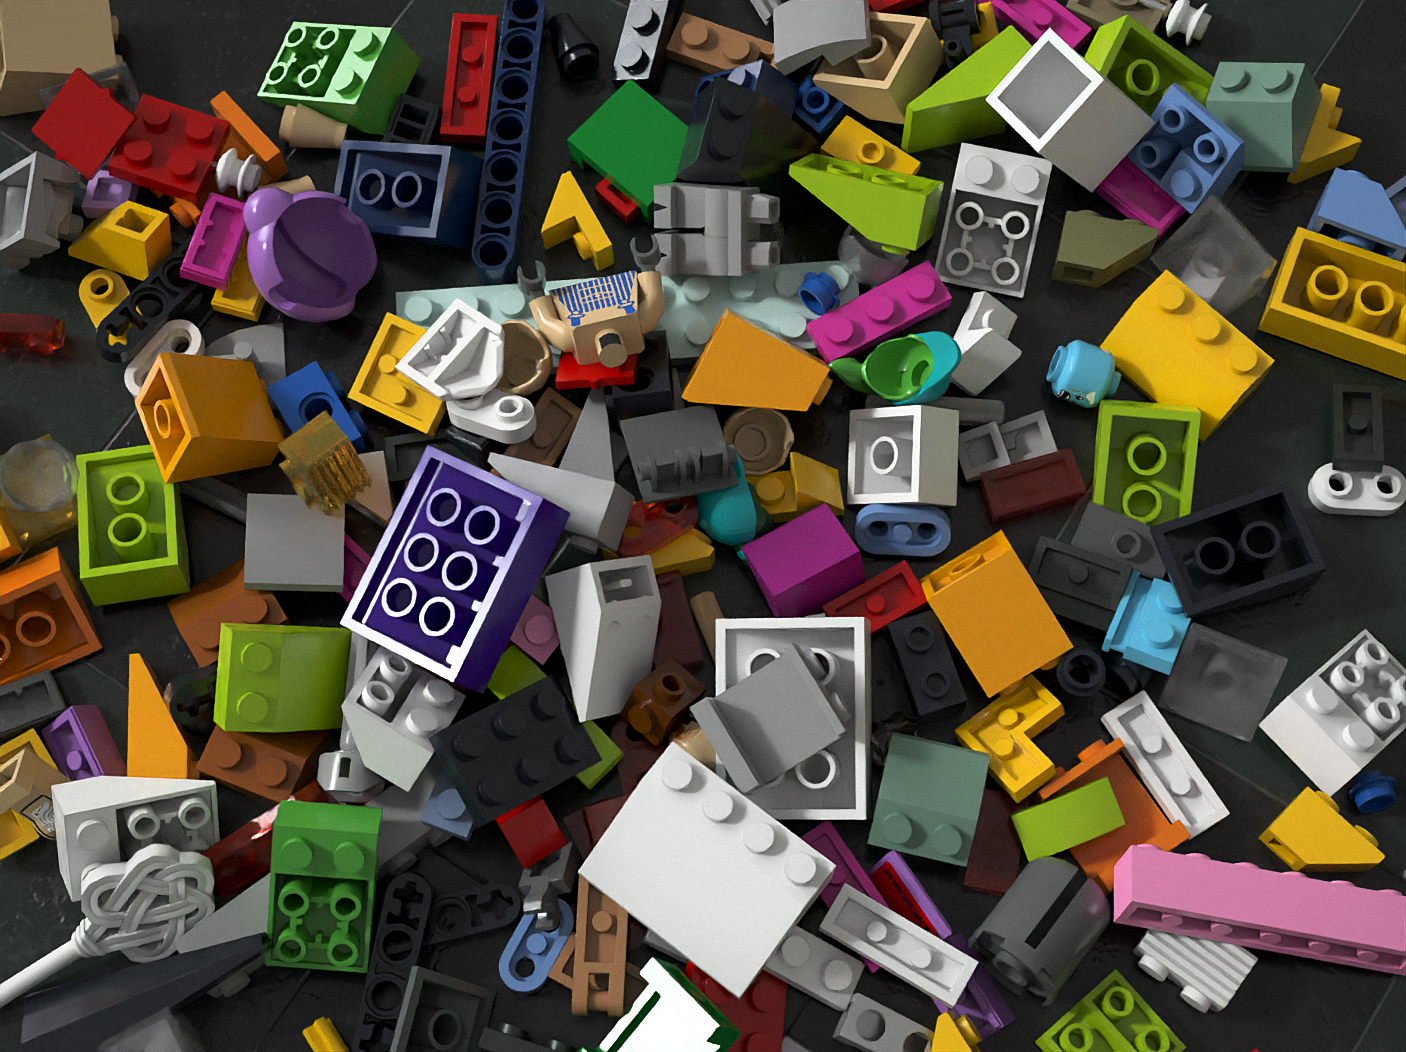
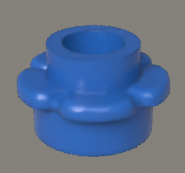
M808 272L804 275L805 281L798 287L797 294L801 302L811 312L823 316L828 310L839 307L840 299L838 294L840 293V288L830 275L823 272L819 275L813 272Z
M1379 770L1368 771L1360 774L1353 780L1354 786L1348 792L1350 800L1356 802L1361 813H1374L1388 808L1397 801V795L1393 788L1397 785V781L1392 776H1383Z

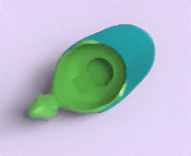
M932 331L909 334L904 338L886 341L880 344L863 364L855 358H842L830 362L828 367L831 372L839 376L850 388L863 393L875 392L893 405L912 406L930 403L940 398L946 392L952 373L958 367L962 354L959 345L950 335L944 332Z

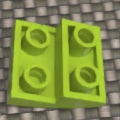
M1116 969L1035 1041L1043 1052H1182L1186 1048Z

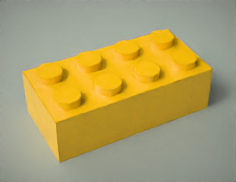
M1297 227L1283 256L1258 329L1406 381V263Z

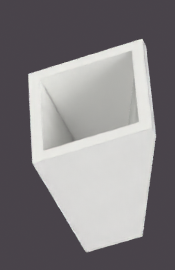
M1050 28L986 98V101L1039 154L1091 193L1156 123L1124 92Z

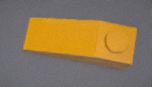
M139 653L130 654L127 777L205 780L195 769L199 762L198 756L181 723L173 718L164 702V690L151 665Z

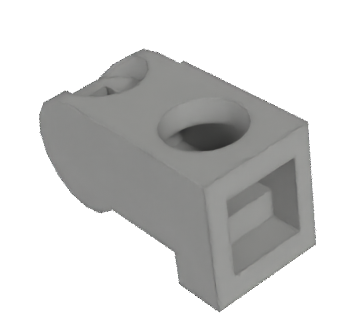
M855 993L852 995L847 1009L843 1010L832 1038L864 1052H931L935 1033L860 993Z

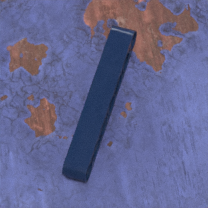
M506 0L472 246V257L477 276L485 286L511 284L517 275L548 37V20L544 0ZM524 14H533V15H535L534 17H532V18H530V19H520V18H519L520 16H522V15H524ZM520 53L530 54L529 57L524 59L513 58ZM514 93L525 94V96L520 99H508V97ZM509 133L520 134V136L514 140L507 141L502 139L505 135ZM503 174L515 175L512 180L507 182L496 180ZM498 215L510 216L509 220L504 223L496 224L491 222ZM493 256H500L505 258V260L497 266H489L485 264V262Z

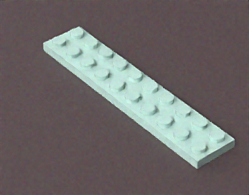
M856 259L781 264L761 269L759 272L745 276H661L665 311L653 331L666 330L672 365L695 364L723 312L728 307L810 354L821 355L806 332L807 323L821 316L811 312L801 302L797 289L805 281L804 275L806 273L813 272L817 275L821 272L826 273L839 285V307L859 297ZM599 278L546 281L544 292L545 295H550L549 290ZM518 284L396 292V315L427 330L457 298L497 324L507 320L526 321L538 330L529 306L532 298L523 294ZM550 345L553 355V368L550 374H557L561 350Z

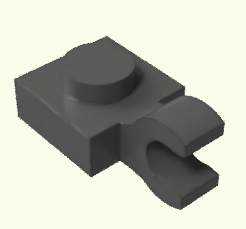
M573 841L567 842L568 844L530 867L523 868L518 886L526 897L523 912L525 915L538 914L535 926L537 932L556 929L559 924L558 894L570 893L572 891L581 853Z

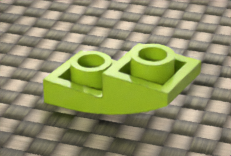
M1108 776L1064 791L1058 797L1013 812L1011 815L1029 862L1064 851L1126 824Z

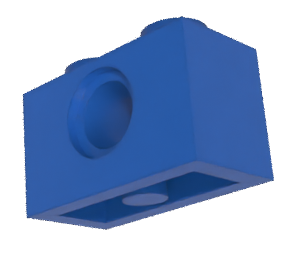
M314 361L266 388L312 467L319 461L368 452L362 436L368 434L369 431L355 408L347 412L339 399L346 396V393L333 371L324 375L318 363ZM328 411L332 413L331 418L324 424L315 425L311 423L314 416L320 412Z

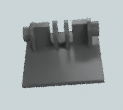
M703 404L620 421L644 505L739 486L732 464L737 462L736 450L733 443L726 445L713 404Z

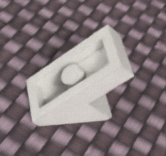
M986 291L973 294L953 338L960 347L962 357L958 367L952 373L951 382L969 396H977L1022 354L1019 348L1007 340L1018 316Z

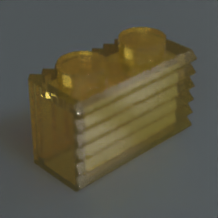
M325 410L277 445L286 459L279 464V467L293 484L292 487L309 509L317 504L325 515L332 516L333 509L340 510L341 504H348L349 498H356V493L363 492L364 486L371 487L372 479L351 441Z

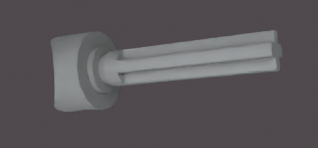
M353 630L345 699L380 647V644ZM343 713L340 738L341 750L320 755L317 781L336 801L368 803L382 792L385 778L364 766Z

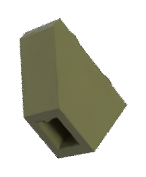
M1067 210L1061 229L1052 279L1098 288L1149 257L1158 237L1159 228L1147 226L1143 221L1136 219L1119 221L1104 218L1090 210H1080L1077 212Z

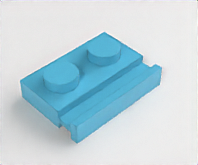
M1133 570L1101 650L1109 652L1110 648L1124 653L1122 657L1124 659L1170 675L1192 618L1186 619L1172 583L1154 577L1153 581L1139 577L1141 572Z

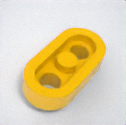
M109 269L92 271L84 277L79 287L81 302L96 329L100 322L130 294L121 276ZM100 286H109L104 294H95ZM137 306V307H136L137 312H138L140 315H142V313H141L139 307ZM129 319L128 329L121 336L116 337L109 334L110 345H114L116 342L126 345V333L133 326Z

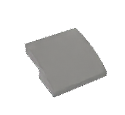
M789 0L773 9L774 64L784 76L821 55L832 66H835L871 46L868 0Z
M248 493L244 590L343 592L345 497Z

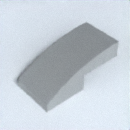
M1043 410L999 426L994 421L963 432L958 437V458L967 482L1012 473L1060 457Z

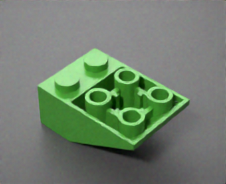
M293 22L271 68L266 74V78L257 96L263 101L283 108L286 105L297 107L298 103L336 121L348 124V131L384 135L400 95L406 93L421 59L393 28Z
M281 800L273 825L267 935L274 947L266 952L265 965L368 973L383 808Z

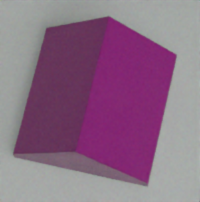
M827 503L809 510L740 547L775 618H806L808 615L821 614L823 605L866 582L860 550Z

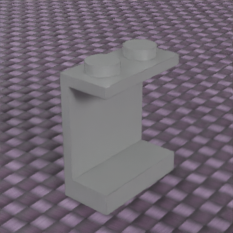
M791 643L784 648L785 654L714 698L705 697L690 707L691 712L742 795L752 794L852 732L846 723V720L850 719L852 714L839 693L835 691L829 695L819 677L826 674L811 648L802 651L799 645Z

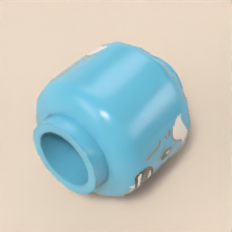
M1075 340L1066 347H1058L1050 362L1046 379L1052 382V390L1058 398L1085 408H1093L1104 397L1111 399L1114 396L1120 382L1121 373L1115 371V358L1110 351L1081 340Z

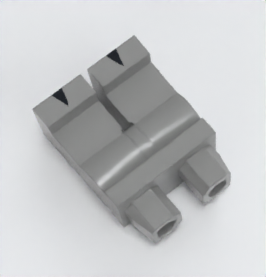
M678 182L655 185L654 228H704V231L670 230L654 234L662 254L659 264L655 266V270L660 271L661 276H745L759 272L761 269L778 266L780 263V246L778 241H761L760 223L772 224L778 222L780 199L775 196L759 193V187Z

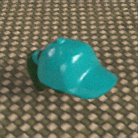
M736 452L737 462L732 464L739 486L697 494L694 496V505L701 528L715 541L733 546L743 564L750 568L740 547L775 529V524L772 516L758 502L755 487L747 482L742 460Z

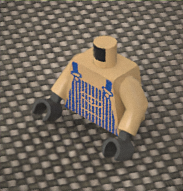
M651 235L653 248L647 253L639 252L635 237L631 240L630 248L634 261L641 268L642 272L638 275L636 270L549 290L550 295H545L546 270L543 263L538 260L535 261L538 278L533 280L525 278L521 267H518V287L523 294L531 296L532 301L529 302V306L539 332L549 345L566 353L572 352L580 365L601 361L604 366L610 368L622 365L626 361L627 355L641 353L645 349V334L651 333L665 311L661 272L655 270V266L659 264L662 254L657 238L654 235Z

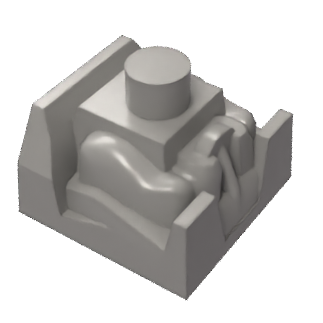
M38 151L0 173V265L20 270L29 265L30 258H41L43 254H49L59 249L60 242L58 240L61 238L74 242L79 237L83 229V218L71 213L74 194L68 190V188L80 182L81 176L64 163Z

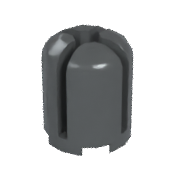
M1049 856L1034 859L1026 865L986 920L968 940L969 949L976 943L981 953L987 958L988 962L983 968L985 972L1018 997L1021 996L1025 989L1038 996L1046 997L1047 999L1042 1006L1053 1003L1067 980L1109 925L1111 917L1110 902L1102 888L1089 876L1034 949L1025 943L1037 928V924L1079 870L1078 867L1066 860Z

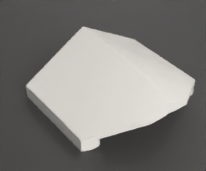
M457 298L400 360L395 368L399 373L442 402L485 395L496 387L503 375L505 331L502 326Z

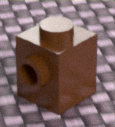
M670 657L634 686L620 715L636 731L643 734L651 743L657 746L690 713V707L701 701L707 688Z

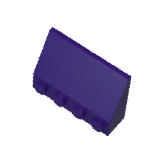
M427 445L340 624L456 684L483 694L571 513L535 493Z

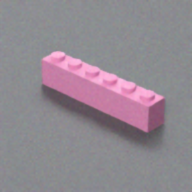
M1151 844L1131 845L1114 866L1115 923L1406 975V896H1403L1399 891L1389 889L1375 891L1355 887L1353 883L1348 881L1327 882L1311 879L1300 872L1279 873L1259 869L1257 865L1246 862L1235 864L1211 860L1207 855L1199 853L1187 855L1162 851L1160 847Z

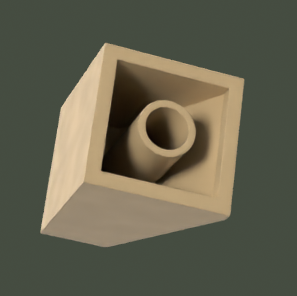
M0 0V116L47 109L76 68L84 70L103 88L113 89L115 82H121L123 77V59L121 55L115 54L114 43L118 40L119 24L117 16H111L109 0Z

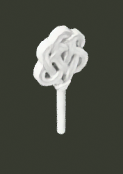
M152 844L137 851L128 862L104 864L90 871L81 883V909L86 919L80 922L76 931L73 932L70 941L0 984V1008L80 957L104 956L106 953L121 950L131 961L140 963L169 957L177 950L173 945L174 941L214 913L215 898L212 891L215 880L210 859L197 852H179L169 845Z

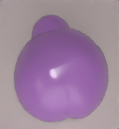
M268 187L254 192L245 203L244 221L250 233L247 245V258L252 279L264 299L289 317L313 323L343 318L354 309L357 292L367 285L374 275L378 260L370 229L361 218L344 205L347 200L341 196L316 190L291 194L279 188Z

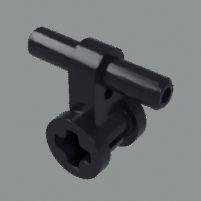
M940 0L929 2L931 25L939 41L944 42L945 61L950 71L975 53L973 35L982 34V20L978 0H958L942 4Z

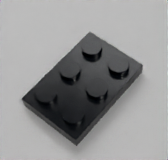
M554 673L446 727L428 738L477 828L486 825L602 761L601 756L582 722H579L576 711Z

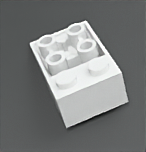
M964 142L961 143L935 265V271L941 281L1023 298L1053 163L1044 158Z
M650 555L588 563L545 577L549 593V603L553 610L560 639V649L565 660L572 689V699L576 706L579 722L620 714L634 686L651 673L661 598Z
M1364 629L1287 696L1259 726L1323 793L1331 797L1406 728V669L1387 651L1384 645Z
M97 776L51 786L60 873L72 902L81 900V883L90 871L104 864L128 862L137 851L152 844L169 845L179 852H197L210 859L214 871L222 870L215 781Z

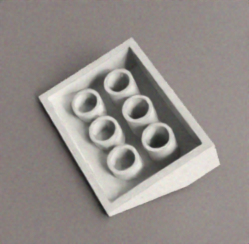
M865 617L716 619V696L785 654L784 648L793 643L799 645L802 651L811 648L826 674L819 677L829 695L837 691L852 714V717L846 720L852 732L752 794L744 796L774 819H872L871 621ZM716 753V775L739 791Z
M672 741L637 785L578 870V874L740 999L830 882L836 865Z

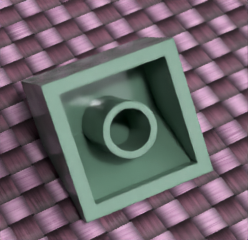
M1220 62L1206 99V109L1245 141L1243 166L1240 171L1296 173L1322 98V93L1305 63Z
M892 732L868 844L967 867L979 817L990 754Z

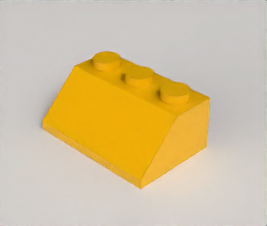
M1167 269L1134 301L1100 345V348L1108 350L1113 354L1115 370L1121 373L1125 379L1153 403L1195 406L1201 412L1198 442L1201 444L1263 382L1275 361Z

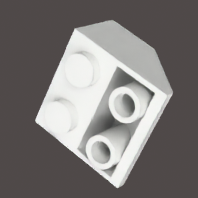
M380 645L341 708L364 766L408 792L435 751L428 738L451 724L466 696L452 688L445 681L437 679L411 663L407 658Z

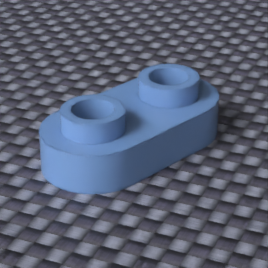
M874 503L864 507L857 514L855 519V539L862 549L873 554L934 556L941 553L949 545L951 525L947 514L935 506ZM874 521H884L886 525L877 528L872 526L871 523ZM922 523H931L934 525V527L929 530L921 529L919 525H921Z
M558 898L560 924L556 931L551 933L545 931L537 932L535 926L538 914H524L503 951L499 961V973L504 983L514 992L520 994L534 993L540 990L548 981L549 972L572 931L574 932L575 930L574 914L564 900ZM523 960H531L535 964V970L529 977H520L517 974V966Z

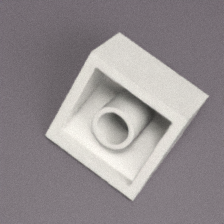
M926 405L850 410L847 504L865 506L874 503L930 505L935 507L956 506L959 411Z

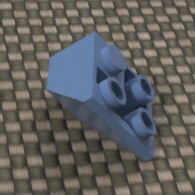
M1177 83L1171 84L1150 116L1156 123L1129 151L1126 157L1190 214H1193L1217 203L1242 169L1245 141Z

